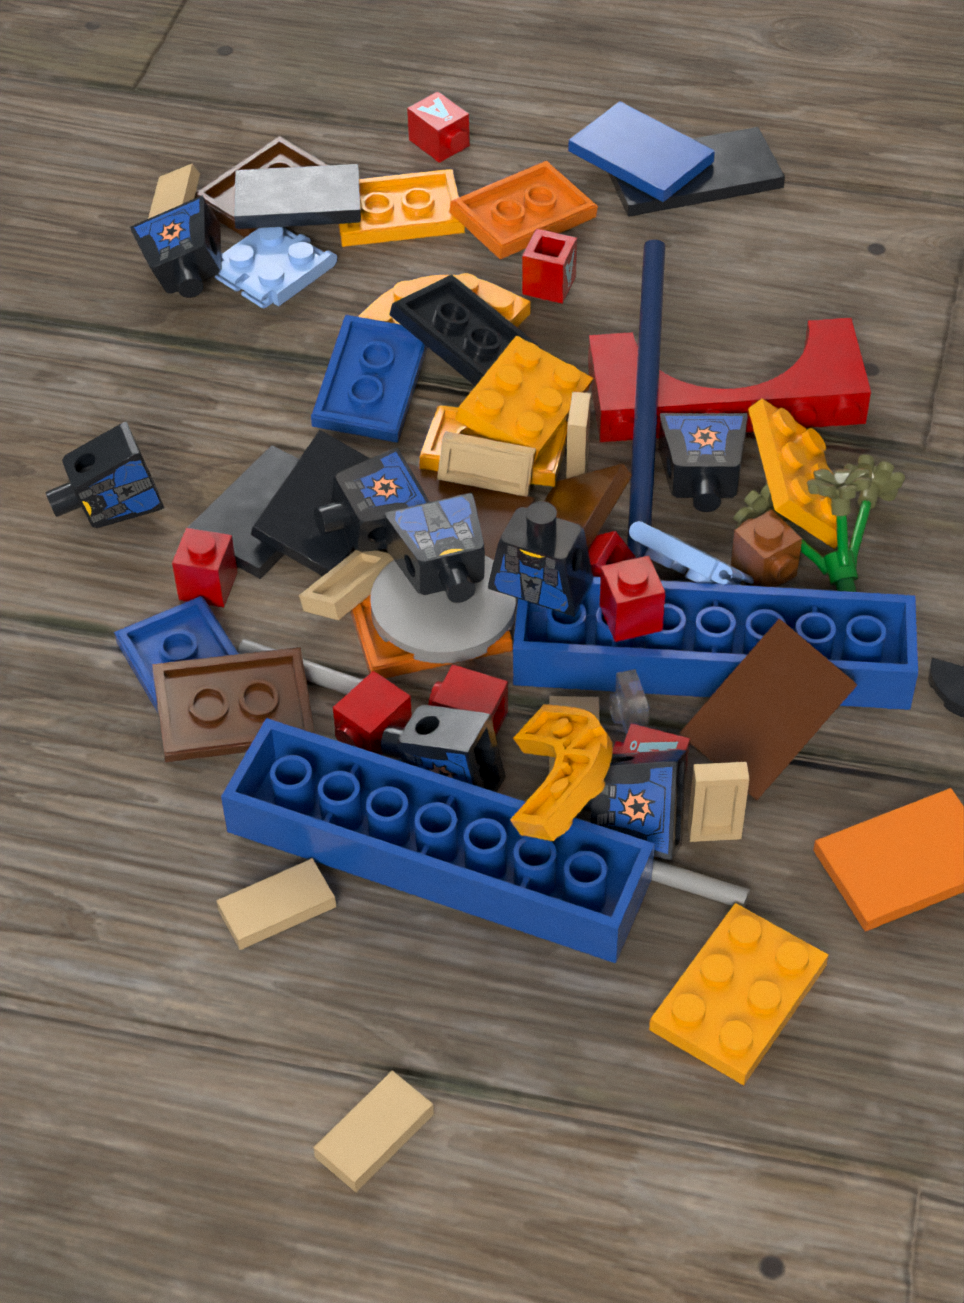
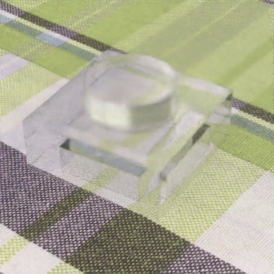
M636 669L616 673L615 694L609 695L608 698L614 724L622 723L625 735H627L631 723L648 728L649 705Z

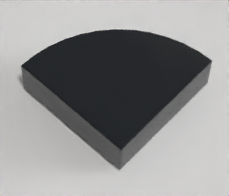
M932 658L928 673L930 687L944 701V707L948 711L964 718V666Z

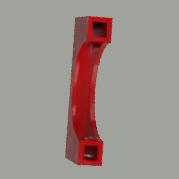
M852 318L809 320L807 323L804 352L801 357L781 375L757 385L734 389L707 388L677 380L659 370L656 438H659L660 413H747L746 432H754L748 408L762 398L778 410L780 408L787 410L794 420L804 428L866 424L871 389ZM633 332L589 335L588 371L589 376L593 377L591 390L600 442L633 440L638 346Z

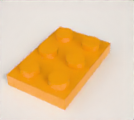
M516 335L461 403L454 420L490 440L536 448L535 463L569 417L572 392L587 393L593 377Z
M762 398L748 408L774 510L835 549L837 547L836 516L831 513V498L819 494H810L807 486V481L815 479L814 471L826 469L832 473L824 455V451H826L825 442L814 429L809 428L807 430L797 423L787 410L783 408L778 410Z
M735 903L650 1018L649 1030L744 1086L827 966L829 954Z

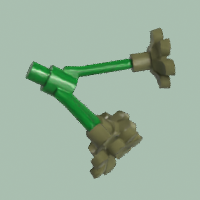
M870 455L859 456L858 466L847 464L844 466V469L835 470L834 475L826 469L816 470L813 472L815 479L807 481L810 494H819L831 498V513L836 516L838 550L823 557L802 539L801 552L815 563L823 575H828L830 585H836L837 591L857 592L854 582L858 579L856 569L857 558L870 509L876 506L878 497L888 502L893 501L897 496L898 488H901L905 481L903 473H892L894 466L891 463L883 461L876 467L874 459ZM768 483L762 488L760 494L756 490L748 493L744 499L748 507L741 508L733 517V520L738 522L735 529L744 521L751 518L755 519L770 510H773L783 521H787L774 510ZM856 492H860L857 501L860 509L848 549L847 515L851 513L850 499L856 497Z

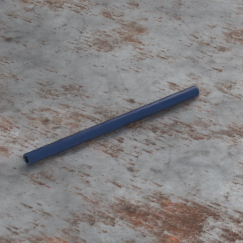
M649 240L644 243L631 463L632 476L630 481L627 546L636 558L644 557L649 547L630 537V526L640 521L652 527L666 249L665 243L660 240Z

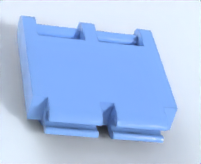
M284 227L258 228L221 254L222 270L218 275H215V278L234 291L244 290L241 292V295L263 309L272 303L280 306L333 268L337 262V255L330 250L323 252L310 244L311 240L304 234L297 236Z
M640 521L630 526V537L649 547L644 556L649 555L651 560L682 574H685L689 568L685 577L696 583L741 585L742 580L750 584L754 583L753 578L748 574L670 534H666Z

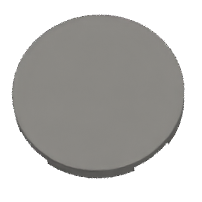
M485 556L484 579L481 582L474 583V595L461 603L451 602L445 591L428 595L418 594L393 560L379 573L373 584L370 597L371 617L376 631L384 642L390 641L404 651L414 654L415 660L441 664L457 663L471 660L487 653L489 646L499 640L506 631L511 630L515 619L516 598L488 589L494 560Z

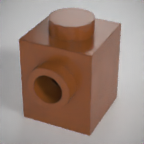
M770 510L755 519L751 518L744 521L734 530L731 566L753 578V584L745 582L748 586L778 587L797 576L802 538L773 510Z

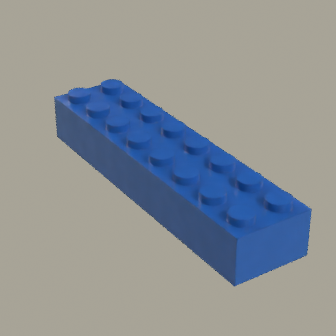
M593 577V583L575 617L518 599L513 643V685L710 698L780 618L857 684L840 706L911 709L918 677L915 595L661 581L665 590L663 631L618 642L614 641L599 606L601 577Z
M268 718L265 719L221 795L228 833L308 860L313 858L314 862L616 963L652 880L655 843L574 818L571 827L554 841L522 836L510 819L525 804V801Z

